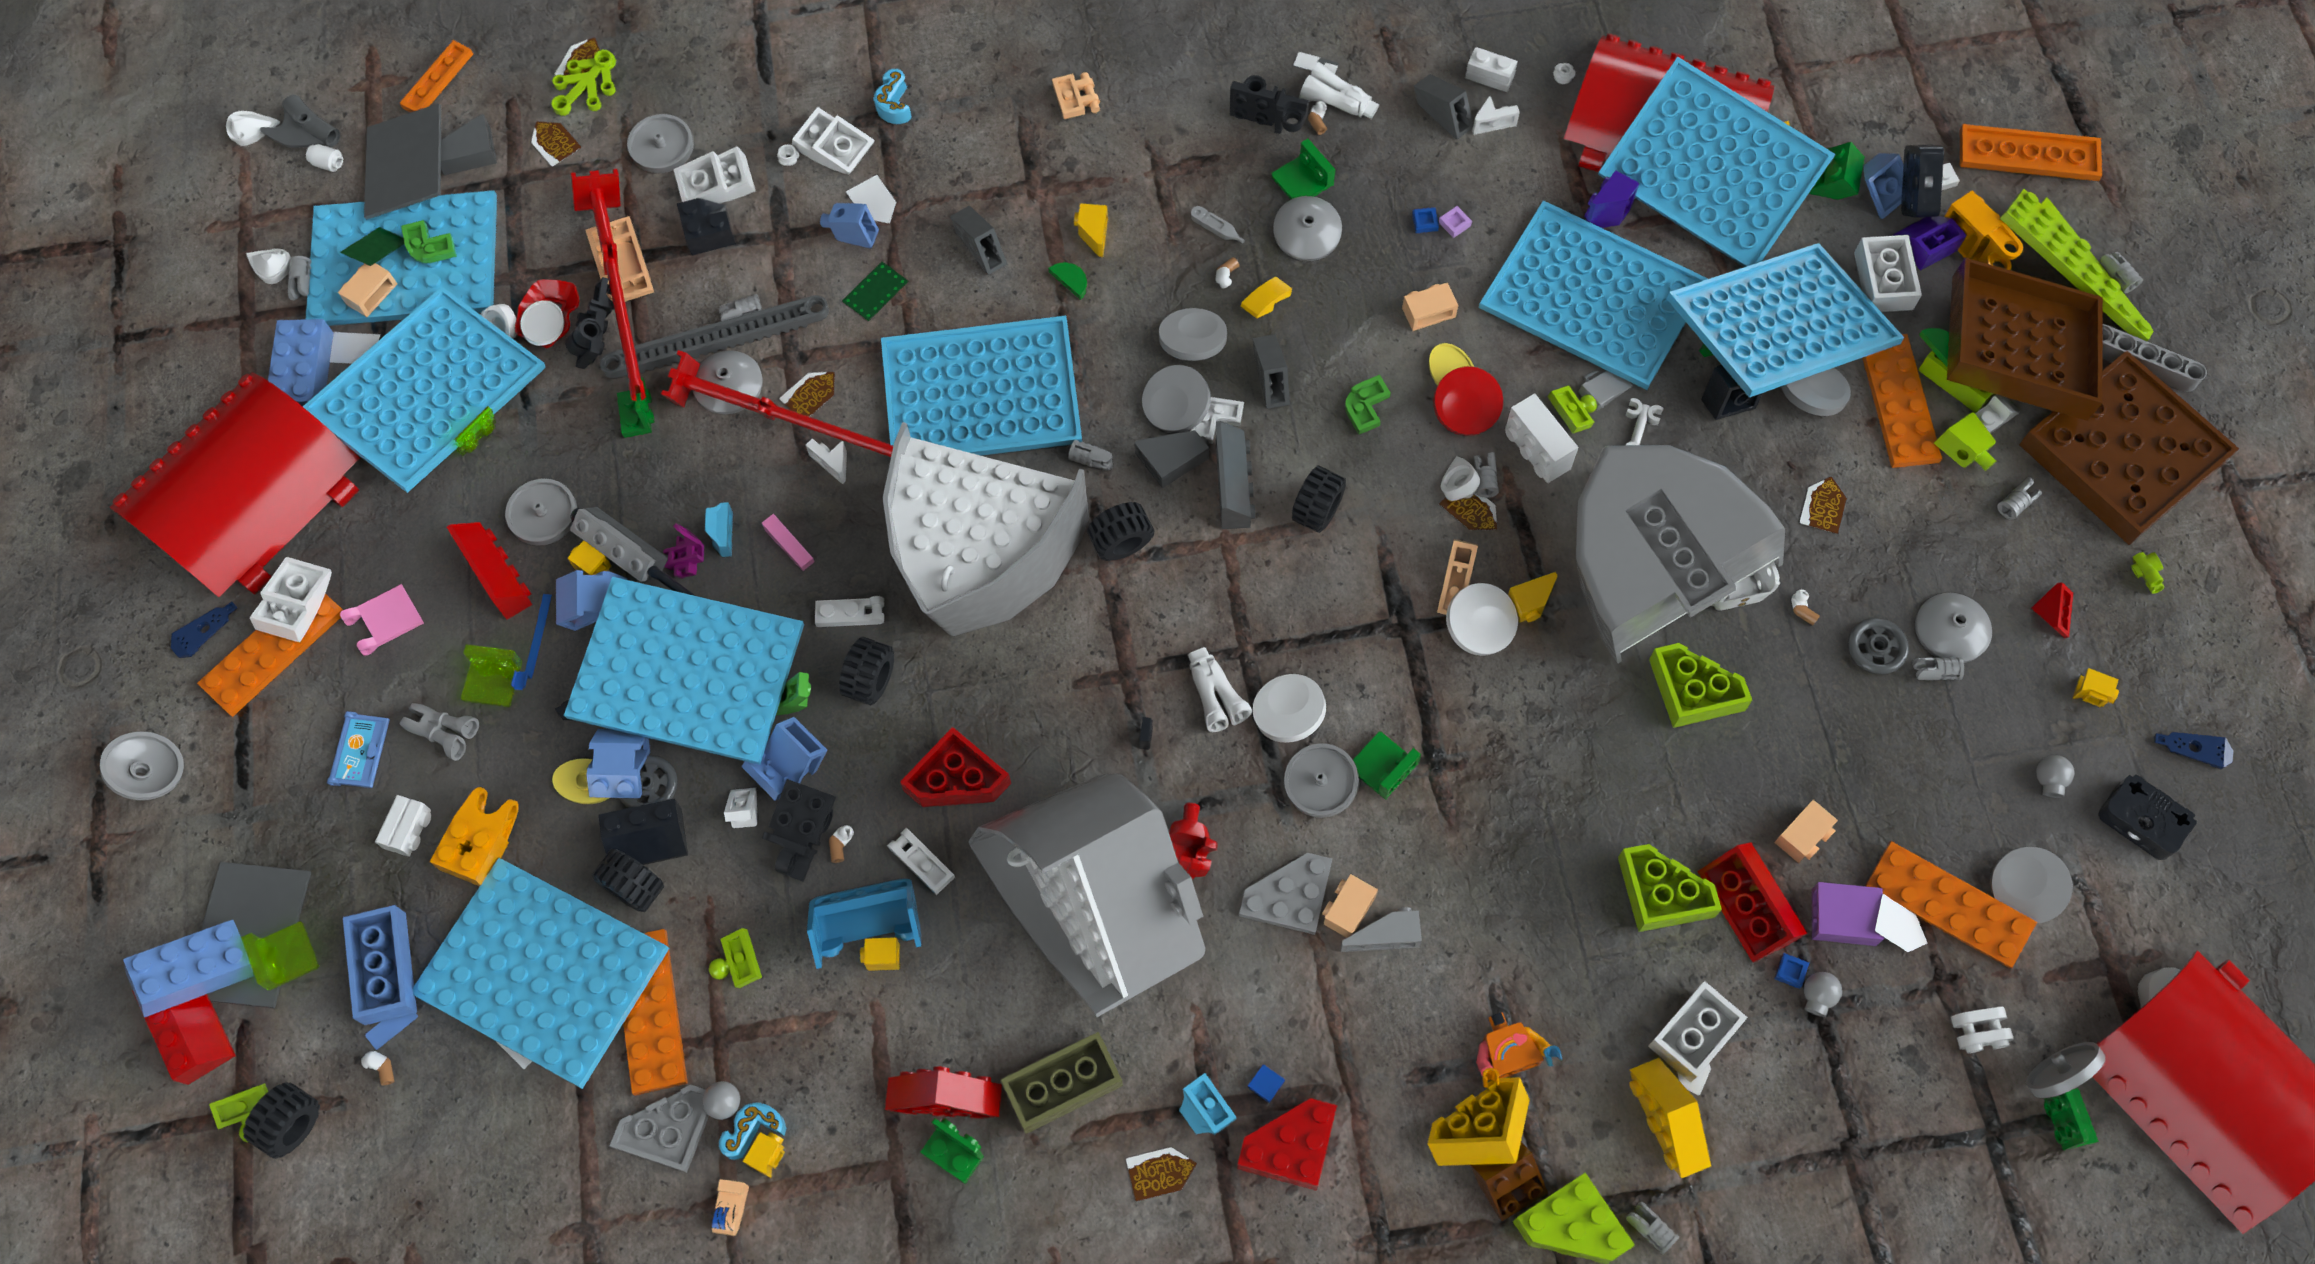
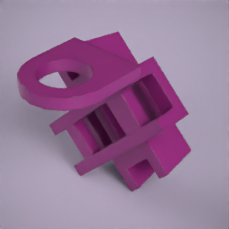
M675 523L673 527L684 535V539L677 536L676 546L663 550V553L668 555V561L664 567L674 570V576L683 579L697 574V563L704 562V544L690 530Z

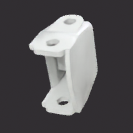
M1771 562L1736 583V591L1711 606L1721 611L1764 600L1780 585L1779 573L1775 562Z

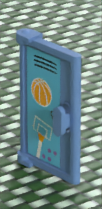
M347 711L344 715L345 720L327 784L372 788L390 719L358 715L356 712Z

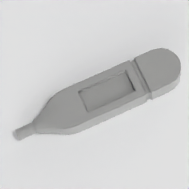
M1196 206L1192 208V221L1224 240L1233 239L1244 243L1245 240L1239 237L1233 225L1210 211L1208 212L1203 207Z

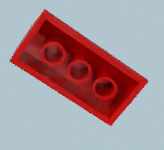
M480 522L450 524L447 526L448 531L492 602L506 620L533 605L528 596L532 595L524 582L520 584L516 579L520 577V574L513 564L508 566L505 560L509 557L502 546L496 547L494 544L497 538L490 528L485 530Z
M1751 842L1735 846L1697 871L1703 880L1707 879L1715 885L1722 908L1721 911L1753 963L1808 934Z
M207 994L144 1017L173 1081L189 1085L236 1056Z

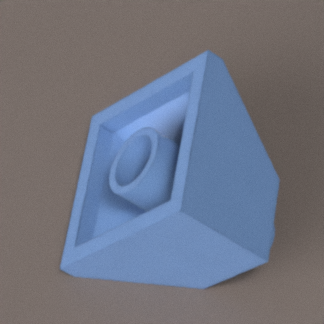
M1879 153L1864 165L1865 181L1880 219H1884L1901 204L1903 162L1900 154Z

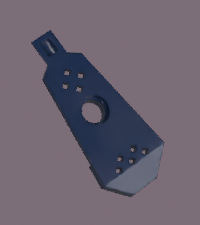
M230 602L223 608L216 607L173 632L171 635V649L179 658L192 657L199 650L198 648L229 621V615L238 609L237 606ZM209 626V630L207 632H201L203 627Z
M2172 732L2169 736L2156 733L2154 736V743L2167 745L2170 752L2210 764L2218 769H2223L2233 762V749L2226 737ZM2189 744L2195 745L2198 749L2197 752L2191 751Z

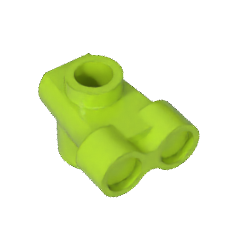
M2140 552L2134 555V564L2131 565V569L2137 578L2143 577L2146 586L2152 594L2162 591L2164 589L2162 583L2164 580L2159 571L2164 568L2157 554L2152 552L2145 555L2144 552Z

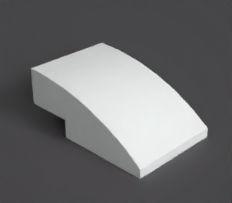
M817 107L792 139V146L815 162L850 175L875 140L838 115L834 118Z
M738 147L719 155L712 151L674 169L682 202L702 198L723 203L755 192L746 156Z
M286 557L260 594L263 600L250 616L255 630L300 643L314 620L324 598L332 573L331 569Z

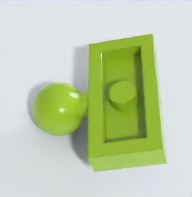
M1570 386L1553 390L1547 396L1572 434L1589 429L1595 423L1588 414L1597 409V403L1593 396L1587 394L1579 400Z
M741 928L720 939L727 960L718 958L710 963L709 973L713 978L724 979L730 972L734 986L737 988H742L762 978L747 929Z
M261 1084L209 1104L217 1128L221 1129L241 1121L242 1126L239 1129V1136L243 1141L247 1142L243 1137V1128L253 1107L268 1092L266 1084Z

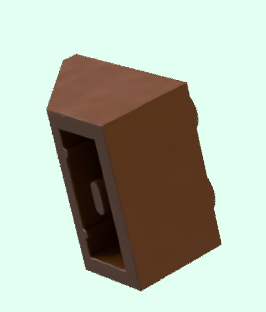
M1522 1142L1520 1143L1516 1163L1470 1165L1478 1185L1501 1221L1548 1194L1534 1156Z

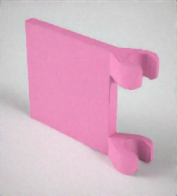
M402 584L357 607L348 608L340 612V616L347 626L354 624L362 617L373 636L357 642V647L363 656L371 654L379 646L424 624Z

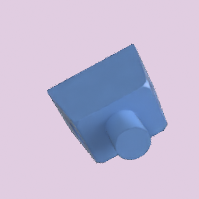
M836 203L833 205L830 214L823 213L820 218L821 226L830 228L838 241L866 248H872L879 231L866 204Z

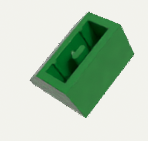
M1852 142L1827 148L1835 156L1809 194L1835 200L1857 195L1861 182L1864 155Z

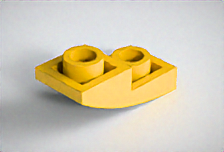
M1274 277L1254 290L1241 303V307L1255 318H1260L1272 312L1275 303L1291 296L1292 288L1279 278Z

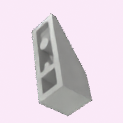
M1409 907L1396 909V912H1391L1342 940L1341 952L1419 948L1422 942L1419 910L1412 911V908Z

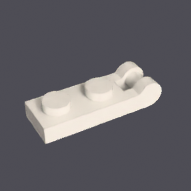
M873 596L866 599L815 601L816 627L882 624L884 623V614L882 613L884 598ZM866 609H872V613L866 614Z
M905 828L900 833L901 836L896 841L892 840L887 847L937 895L955 876L910 830ZM908 843L911 844L912 847L906 852L902 849Z

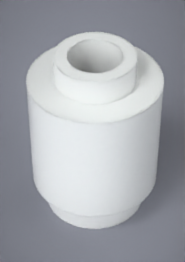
M320 144L311 145L307 149L306 159L315 167L335 172L343 164V157L339 150Z

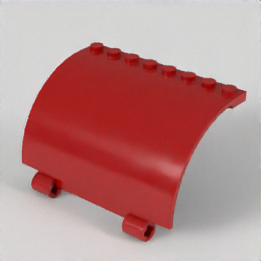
M1608 33L1607 37H1601L1592 56L1564 139L1585 145L1579 167L1599 172L1604 161H1607L1677 57L1768 112L1774 85H1771L1772 81L1764 78H1758V81L1750 79V75L1744 72L1729 73L1727 72L1728 68L1715 65L1714 68L1705 66L1706 62L1699 59H1693V61L1685 60V56L1679 53L1664 54L1662 53L1663 49L1650 46L1647 49L1641 47L1642 43L1629 40L1628 43L1620 41L1619 36Z
M253 372L242 376L238 381V386L232 391L229 390L220 398L221 402L217 406L209 408L197 425H191L185 431V436L179 442H173L168 447L167 453L161 459L157 458L150 464L149 470L143 476L136 477L132 481L131 487L125 493L117 495L112 502L113 505L110 506L115 513L148 537L217 597H220L236 580L255 595L272 577L263 567L323 507L333 500L343 508L360 491L349 479L343 476L360 457L293 398L265 378Z
M2197 950L2177 975L2149 1002L2112 1033L2096 1043L2106 1058L2103 1066L2092 1077L2231 1223L2244 1234L2277 1212L2315 1181V1064L2241 990L2250 980L2229 959L2215 968Z

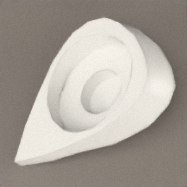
M238 111L228 117L226 130L232 141L238 145L247 146L265 136L260 131L261 127H276L280 122L258 113Z
M283 249L246 253L255 273L267 284H276L289 273L291 256Z
M492 305L480 314L512 339L516 337V317L508 305Z
M1456 456L1446 471L1440 487L1446 498L1450 501L1462 498L1468 499L1474 495V491L1480 485V477L1469 462Z

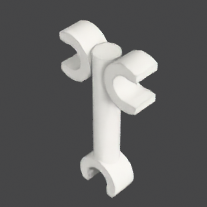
M1631 398L1629 406L1635 407L1636 410L1628 409L1625 416L1631 419L1637 418L1631 441L1626 445H1639L1646 422L1648 421L1651 425H1658L1660 418L1653 416V414L1661 415L1663 407L1659 405L1651 407L1647 404L1642 405L1640 400Z

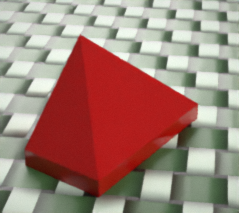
M2060 582L2052 587L2031 609L2064 638L2069 637L2073 592L2063 582Z

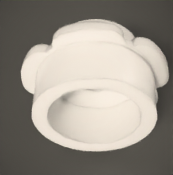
M1560 63L1555 66L1553 74L1558 83L1567 84L1575 77L1576 72L1571 64Z
M783 145L778 150V161L784 166L794 165L799 158V152L792 145Z

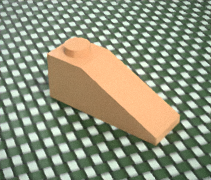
M1453 540L1437 613L1446 615L1452 598L1460 590L1469 586L1478 544Z

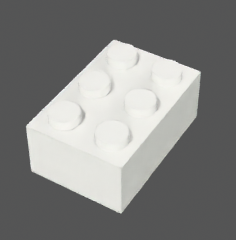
M1909 235L1861 238L1854 255L1864 294L1881 312L1913 310L1922 294Z
M1534 393L1511 407L1505 428L1506 435L1510 441L1515 442L1520 448L1521 455L1532 463L1536 474L1540 478L1543 477L1548 484L1571 470L1579 447L1538 396Z
M1704 981L1648 1047L1691 1083L1748 1017Z

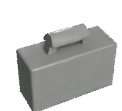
M1594 371L1583 377L1586 383L1581 385L1578 392L1581 396L1587 394L1593 396L1597 403L1595 411H1598L1633 385L1609 371H1605L1589 380L1590 377L1599 372Z

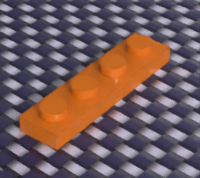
M453 40L400 102L402 109L411 113L429 107L472 57L471 49Z

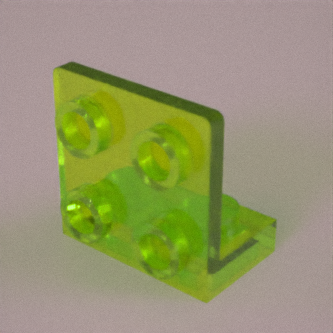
M489 406L454 439L458 446L455 450L462 456L467 452H473L479 444L478 441L484 435H490L495 429L496 420Z
M466 644L463 654L471 664L461 699L465 702L510 707L515 691L514 687L511 686L515 670L516 672L521 670L523 661L513 650Z
M297 922L261 939L253 933L241 937L257 983L269 991L319 968L310 939L302 922Z

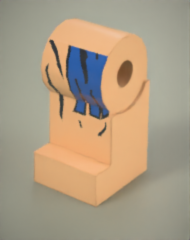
M719 1180V1193L712 1222L713 1233L736 1236L748 1194V1185L743 1182Z

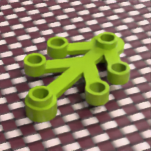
M599 50L592 59L570 60L567 63V68L572 75H556L552 81L557 90H564L568 84H577L566 96L558 95L553 98L551 105L554 112L560 116L568 115L571 110V104L586 88L588 92L586 100L588 108L591 111L599 110L601 102L597 97L596 77L602 73L603 82L601 83V90L604 95L611 96L615 93L616 89L611 80L610 71L616 64L615 56L608 50ZM591 68L588 72L580 73L582 69Z

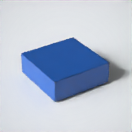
M1435 207L1412 211L1415 233L1438 231L1439 224Z
M1783 953L1774 979L1800 989L1803 985L1809 962Z
M1263 1064L1249 1083L1248 1088L1270 1103L1284 1084L1285 1079Z

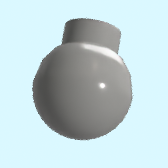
M2050 755L2038 763L2036 774L2038 781L2043 785L2042 795L2054 798L2065 796V788L2072 783L2075 775L2074 767L2067 758L2060 755Z
M1817 972L1809 976L1804 984V994L1808 1000L1805 1010L1815 1015L1826 1017L1828 1009L1835 1006L1842 997L1840 981L1828 972Z
M725 1081L713 1083L704 1092L702 1099L703 1108L714 1119L721 1120L731 1117L740 1105L738 1089L733 1084Z

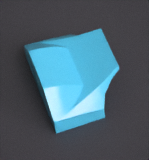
M724 502L716 507L706 508L705 532L712 539V546L722 557L732 556L733 512L729 503Z
M1205 1073L1183 1088L1184 1100L1179 1111L1195 1134L1209 1132L1215 1135L1237 1119Z

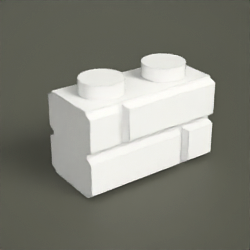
M1475 47L1468 62L1465 78L1508 92L1518 61Z
M396 795L375 843L385 850L410 857L412 851H415L420 844L419 835L423 827H427L430 823L431 809L422 802Z

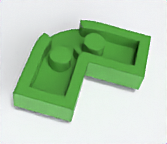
M424 220L401 226L405 247L416 261L433 263L457 257L451 233L429 238L427 224Z
M1380 375L1355 385L1347 396L1345 403L1346 413L1358 435L1380 426L1381 421L1372 405L1390 398L1391 394Z

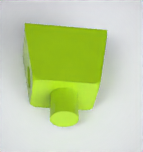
M1974 412L1948 428L1934 442L1937 447L1964 468L1976 461L1986 471L1997 462L1987 452L1996 444V440Z

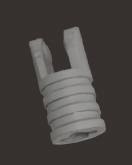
M2114 252L2110 255L2101 256L2100 262L2102 266H2104L2111 278L2120 284L2124 293L2134 290L2142 283V277L2139 276L2120 253Z
M293 256L290 258L288 296L290 300L299 299L300 294L302 296L309 294L311 260L307 257Z
M757 294L719 306L721 321L763 310Z
M1076 439L1073 441L1069 450L1068 460L1108 471L1113 468L1112 453Z
M1495 452L1488 453L1489 466L1482 467L1480 456H1474L1475 470L1480 477L1477 495L1483 498L1493 497L1499 493Z
M2031 477L2026 478L1997 505L1998 511L2006 519L2014 520L2042 495V492L2038 489L2030 494L2026 492L2034 483Z
M1961 657L1918 658L1912 661L1913 668L1918 670L1916 673L1918 680H1962L1964 676V662Z
M1639 1202L1635 1207L1637 1213H1629L1626 1219L1664 1255L1679 1239V1236L1665 1222H1662L1661 1218L1646 1204Z

